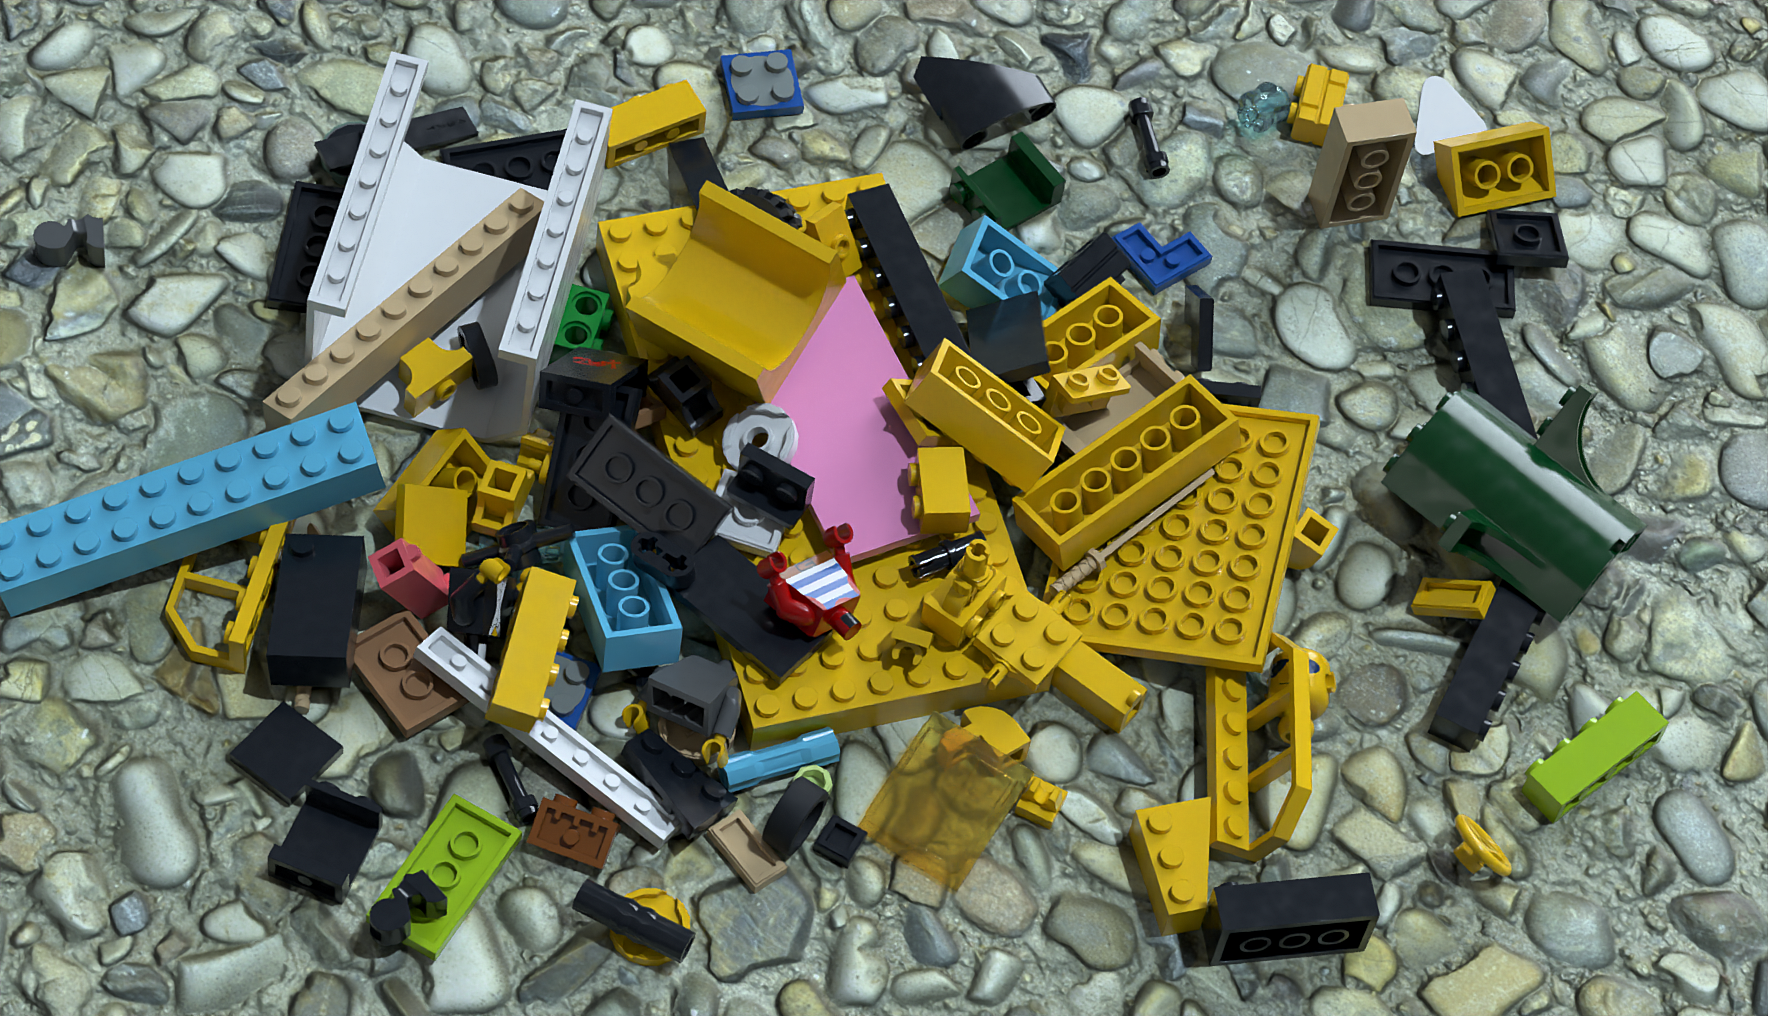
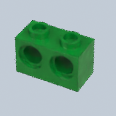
M572 284L548 362L549 364L554 363L579 346L596 350L603 349L604 340L600 339L602 331L609 332L614 317V310L609 309L610 294Z

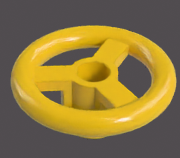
M1464 814L1457 815L1454 819L1455 827L1464 839L1453 850L1459 861L1473 874L1486 864L1498 875L1503 877L1509 876L1512 872L1511 864L1495 841L1470 817Z

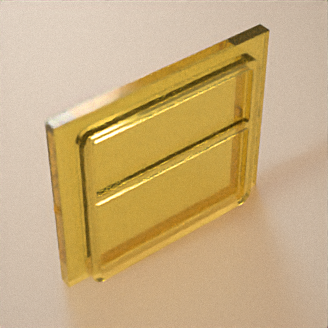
M934 710L866 810V814L858 827L867 831L869 838L900 856L905 862L911 863L958 892L1033 777L1034 771Z

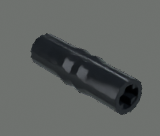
M588 878L583 882L573 901V910L609 927L616 934L626 936L632 942L644 945L680 964L687 956L695 939V932L659 915L652 908L642 906L634 899L624 897Z

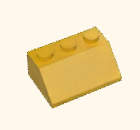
M1530 121L1433 141L1437 176L1457 217L1557 197L1548 126Z
M465 428L436 430L373 509V512L395 537L397 484L406 483L468 490L467 537L472 531V520L478 500L477 490L488 467L490 458Z

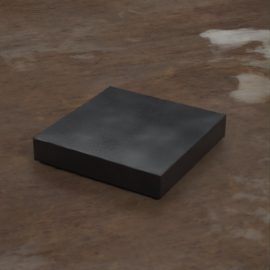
M1487 210L1485 222L1496 265L1567 268L1569 256L1557 213Z
M282 701L229 755L230 761L291 806L305 792V784L308 778L316 781L343 754V746L286 702Z

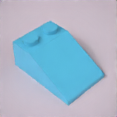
M986 215L960 230L938 283L939 288L964 306L973 309L1037 290L1041 301L1043 321L1055 313L1059 304L1057 302L1058 299L1054 298L1044 286V281L1058 269L1055 265Z

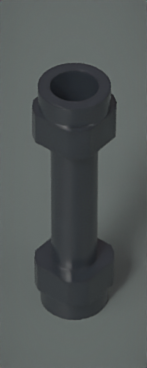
M1135 98L1128 104L1131 123L1138 126L1146 152L1144 160L1146 172L1153 179L1163 178L1170 172L1169 160L1166 152L1160 151L1151 123L1154 114L1152 106L1147 98Z
M495 734L484 740L482 746L489 764H496L513 800L511 810L515 819L522 826L534 823L539 805L535 796L532 794L528 795L510 758L512 756V748L508 740L505 739L503 734Z

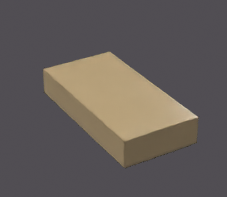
M741 809L708 828L707 836L754 894L787 873L788 867L772 847L763 841L762 835Z

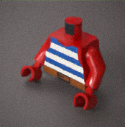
M848 523L839 525L837 528L832 526L823 534V542L828 548L833 549V555L826 550L787 568V560L784 554L780 551H775L767 555V558L760 560L756 569L759 576L770 581L767 585L768 592L764 601L776 610L779 618L794 624L808 636L817 637L834 629L847 641L853 638L861 629V622L853 615L861 594L853 575L850 553L845 552L844 547L845 544L851 542L854 535L853 529Z

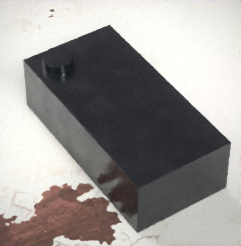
M286 533L266 653L270 685L350 688L367 573L364 536Z
M1370 872L1241 885L1238 882H1226L1213 888L1201 928L1209 965L1221 966L1363 952L1367 947L1380 913Z

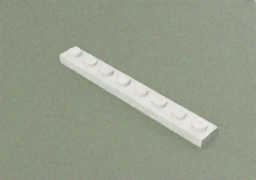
M440 626L416 647L413 657L486 713L494 679L498 671ZM547 710L543 722L536 720L530 733L500 724L658 849L682 827L683 823L676 814L668 815L661 806L662 798L549 710Z

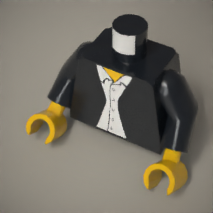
M500 558L484 560L479 570L450 567L447 613L448 631L464 635L463 644L485 660L487 639L504 640L506 637L511 609L514 607L516 597L531 567L523 570L520 575L519 584H517V579L507 576L511 567Z

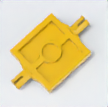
M1022 586L976 636L973 645L986 654L994 665L982 678V683L985 687L990 682L988 689L995 690L996 686L1007 675L1021 681L1033 692L1037 690L1079 642L1083 634L1061 615L1064 609L1073 601L1070 594L1064 598L1066 591L1060 590L1055 598L1047 604L1040 601Z

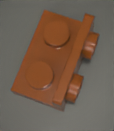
M555 793L553 800L543 797L526 843L604 870L616 834L620 833L622 825L613 822L616 814L596 807L592 808L591 813L576 809L578 801Z

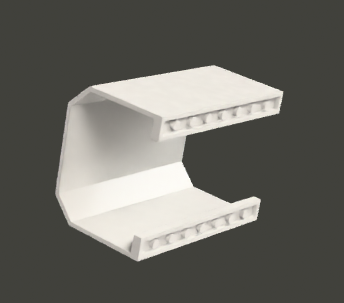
M391 51L307 299L304 367L513 193L523 188L544 201L528 255L430 337L442 349L458 350L461 348L457 333L458 326L478 322L496 365L498 385L477 390L472 377H469L457 386L455 392L448 399L436 401L413 418L404 409L405 389L407 386L398 378V364L354 402L357 403L360 411L433 430L465 428L474 440L487 444L525 435L528 432L539 395L540 371L548 366L601 191L613 109L576 99L548 191L424 159L404 142L428 70V61Z

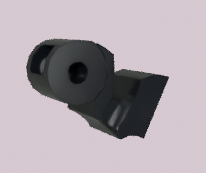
M423 870L414 874H405L399 886L392 889V899L379 900L372 906L369 913L370 935L372 939L384 946L403 942L411 935L410 909L413 907L419 908L426 918L438 919L447 915V897Z

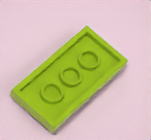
M453 794L376 900L377 902L382 899H392V889L399 886L405 874H414L420 870H423L447 897V915L438 919L426 918L419 908L413 907L410 909L411 935L402 943L436 961L521 841L522 831L462 797ZM369 910L366 914V922L370 924Z

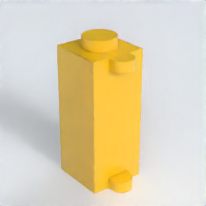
M1080 640L1054 669L1051 680L1052 686L1118 734L1142 709L1148 691L1147 688Z

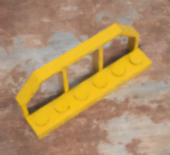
M297 518L288 522L271 525L265 530L239 538L258 543L262 547L259 557L253 555L247 573V578L250 579L248 587L191 573L198 553L184 557L165 607V617L191 661L245 674L247 655L264 608L268 609L270 605V592L281 564L286 533H292ZM185 588L236 601L235 610L239 611L235 621L230 620L228 622L223 643L228 644L229 653L196 644L177 613Z
M1275 632L1271 634L1267 655L1278 647L1289 654V685L1248 713L1246 671L1206 666L1207 797L1211 796L1209 847L1253 862L1261 860L1289 842L1312 793L1309 653L1287 637ZM1290 708L1291 747L1248 774L1247 730L1256 731ZM1291 770L1292 785L1271 830L1249 844L1248 791L1256 793Z

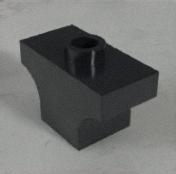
M689 355L681 360L674 356L646 376V384L692 437L723 417V408L713 394L711 380Z

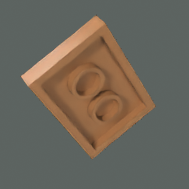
M407 608L357 635L353 669L406 738L470 702L413 657L416 647L429 635Z

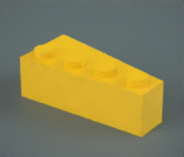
M531 566L513 607L515 611L506 634L508 637L499 660V665L502 667L501 670H498L494 679L484 719L527 733L531 732L536 720L544 721L550 699L544 697L546 687L554 686L560 668L559 664L554 663L556 652L563 653L570 632L563 629L566 618H573L579 601V597L573 595L577 580Z

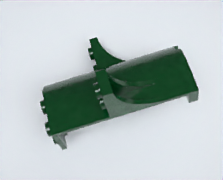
M1581 384L1577 389L1571 386L1559 401L1563 408L1555 418L1548 416L1536 432L1540 436L1538 440L1473 390L1465 389L1459 392L1455 391L1453 394L1448 392L1436 406L1435 410L1437 412L1423 425L1418 423L1405 439L1409 444L1408 447L1400 455L1395 453L1383 468L1386 476L1380 482L1439 528V532L1443 536L1437 544L1449 553L1452 552L1465 556L1492 571L1560 623L1570 617L1611 562L1626 555L1648 526L1609 496L1597 483L1588 467L1583 449V428L1588 409L1598 392L1587 384Z

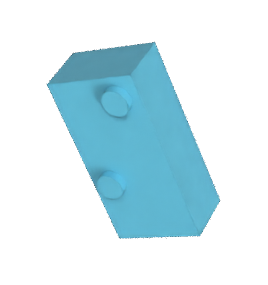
M629 525L575 531L576 538L565 541L562 567L566 577L577 580L573 595L579 597L577 607L602 672L678 662L683 628L666 586L640 570L633 562L631 542L639 533Z

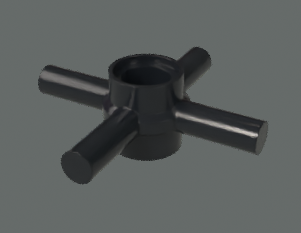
M526 519L515 522L496 532L495 535L499 544L462 554V563L465 569L481 565L486 559L500 558L511 567L509 574L514 571L523 570L535 565L542 559L538 548L576 538L574 526L572 523L534 533L536 524L533 520Z

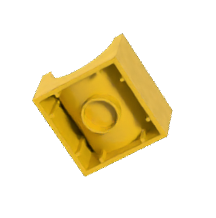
M706 180L699 191L700 200L695 223L676 262L665 278L649 294L641 298L633 294L626 305V310L639 337L671 355L677 356L680 360L689 355L705 374L757 403H771L847 282L838 251Z

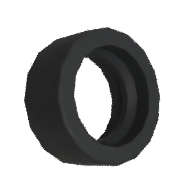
M803 776L795 779L781 796L768 818L762 834L763 841L787 856L794 854L818 822L827 803L828 792Z

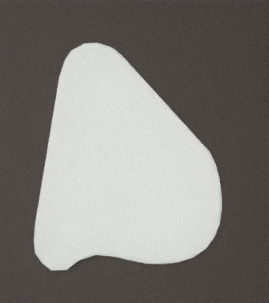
M1438 76L1426 78L1421 91L1416 127L1417 134L1415 137V149L1419 154L1429 155L1434 153L1433 141L1487 130L1482 118L1444 78Z

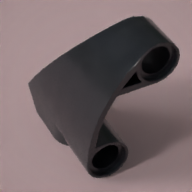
M921 56L913 76L939 119L944 121L962 150L972 149L982 143L988 136L986 128L1003 119L1023 112L1029 121L1036 122L1051 114L1057 106L1038 75L1009 67L962 59Z

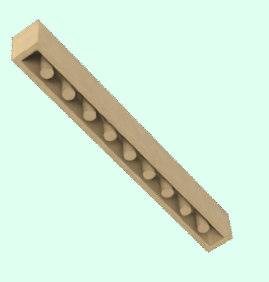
M523 188L518 189L262 401L266 432L354 402L398 365L401 356L426 338H430L528 255L544 201Z

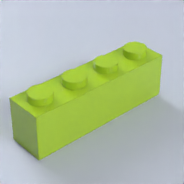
M1635 691L1625 700L1622 697L1614 700L1606 709V714L1599 720L1595 717L1588 720L1579 730L1577 737L1573 740H1570L1568 737L1563 739L1553 749L1551 757L1545 761L1542 758L1537 759L1526 770L1525 775L1527 779L1521 792L1553 824L1660 742L1669 722L1638 691Z

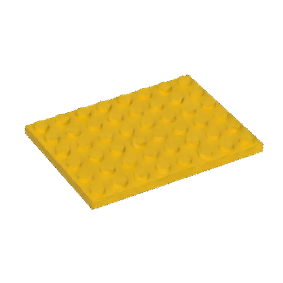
M1223 404L1239 419L1241 447L1211 467L1215 472L1214 475L1105 557L1106 567L1098 573L1093 571L1088 576H1085L1083 580L1077 582L1074 587L1068 589L1064 598L1070 594L1073 601L1064 609L1061 615L1083 633L1080 641L1097 652L1263 673L1320 427L1319 415ZM1186 486L1178 490L1176 493L1171 495L1162 503L1154 507L1152 510L1147 512L1138 520H1136L1128 527L1123 529L1121 532L1116 534L1114 537L1106 541L1096 550L1099 552L1102 551L1113 541H1115L1117 538H1119L1121 535H1123L1125 532H1127L1129 529H1131L1133 526L1139 523L1142 519H1144L1146 516H1148L1150 513H1152L1154 510H1156L1158 507H1160L1162 504H1164L1166 501H1168L1170 498H1172ZM1084 558L1064 572L1052 562L1042 602L1049 604L1055 598L1050 593L1049 586L1054 584L1059 578H1062L1061 576L1069 572L1074 566H1077Z

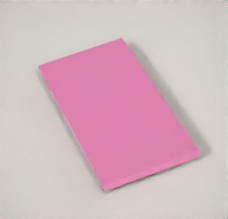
M854 275L846 278L847 282L770 403L782 408L796 425L799 435L798 446L789 464L815 478L812 501L808 508L822 536L832 526L837 528L839 525L848 523L852 527L853 539L844 545L845 552L850 553L851 563L937 535L920 534L919 519L912 518L911 510L912 496H916L915 486H909L908 464L915 462L917 448L931 446L917 445L882 390V387L890 378H909ZM969 493L971 508L970 524L979 521L980 512ZM829 548L831 554L833 555V554H834L833 549H830V548Z

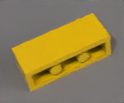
M687 79L675 84H666L659 90L643 96H634L627 102L611 107L613 112L605 166L607 169L668 147L669 143L684 141L704 133L707 110Z

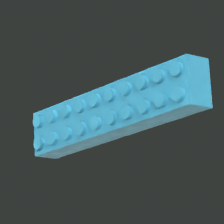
M353 402L1 523L0 597L10 616L22 614L265 530L271 525L288 522L386 488L357 403Z

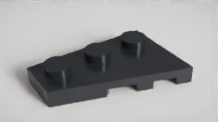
M649 728L627 741L622 749L621 755L645 786L655 788L663 798L661 806L668 815L676 814L683 823L681 831L688 840L731 812L738 800L721 783L707 775L692 760L683 756Z

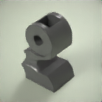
M87 214L79 220L68 219L65 226L56 221H47L39 224L34 230L35 254L41 263L55 267L67 266L75 250L85 247L88 251V262L94 266L105 268L103 218H96Z

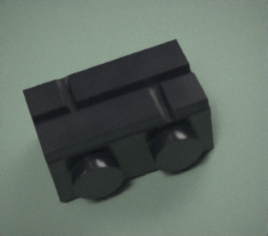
M1102 232L1088 240L1044 281V286L1054 298L1058 299L1059 305L1064 308L1109 277H1112L1121 285L1126 280L1122 274L1131 266V262L1121 250L1117 249L1116 243L1108 233Z

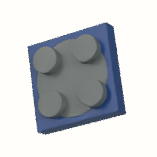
M791 49L722 55L720 57V67L732 120L803 114L804 103Z
M556 652L554 663L560 665L554 686L546 687L544 697L550 699L548 710L576 731L602 670L596 663L564 652Z

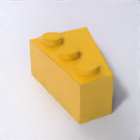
M1211 796L1135 810L1129 829V836L1161 937L1199 930L1207 909Z

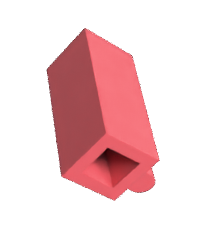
M400 538L368 556L380 588L420 619L448 605L450 573L444 575L442 569L424 556L421 549L415 544H409L403 538Z

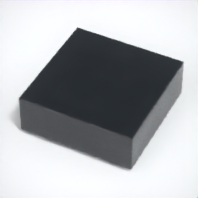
M833 814L815 841L813 851L848 869L866 841L868 832Z

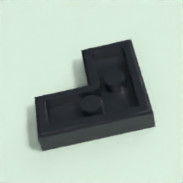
M1185 285L1184 322L1191 327V365L1198 372L1211 371L1213 360L1214 299L1198 285Z

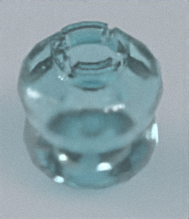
M1265 81L1254 90H1249L1239 97L1238 119L1242 125L1244 124V127L1250 128L1254 132L1263 133L1274 124L1281 123L1287 119L1290 105L1289 95L1285 89L1283 90V87L1277 86L1273 82Z

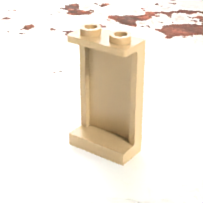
M1139 341L1134 345L1135 358L1118 370L1131 385L1128 394L1111 397L1106 408L1053 418L1066 427L1057 455L1065 462L1184 379L1185 376L1178 370L1173 371L1170 369L1156 349L1150 350Z

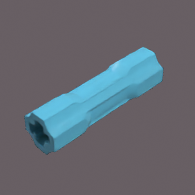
M826 727L801 734L797 739L756 751H742L728 755L729 760L726 766L723 768L717 766L725 789L729 792H734L755 786L762 780L800 770L801 767L815 764L820 767L840 761V748L833 729Z

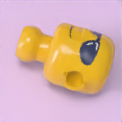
M1302 648L1309 653L1312 738L1315 732L1313 721L1325 713L1329 704L1330 693L1336 691V679L1334 672L1330 670L1327 659L1322 654L1312 649ZM1285 651L1278 653L1270 664L1269 679H1267L1268 692L1264 694L1266 700L1289 685V654ZM1290 708L1278 715L1281 719L1277 729L1281 739L1291 744Z

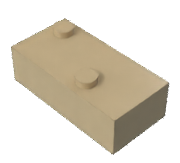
M1404 98L1356 105L1345 104L1334 108L1308 192V197L1320 229L1388 219L1417 134Z

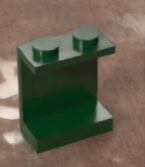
M1021 131L1010 138L1008 153L1002 158L970 175H967L959 165L953 168L949 190L954 201L964 206L971 214L973 221L986 215L1006 231H1009L1060 203L1066 180L1024 132Z

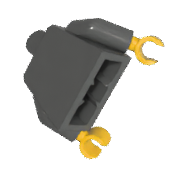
M690 655L674 664L658 667L648 677L646 684L637 696L640 699L638 704H630L623 709L622 719L627 728H630L633 724L637 734L650 727V720L646 715V711L707 737L713 733L715 734L714 739H710L703 744L702 755L705 763L708 764L710 756L719 752L717 764L719 768H723L729 760L724 744L726 739H731L741 711L742 694L737 688L738 675L734 671L730 660L723 659L716 664L698 655Z

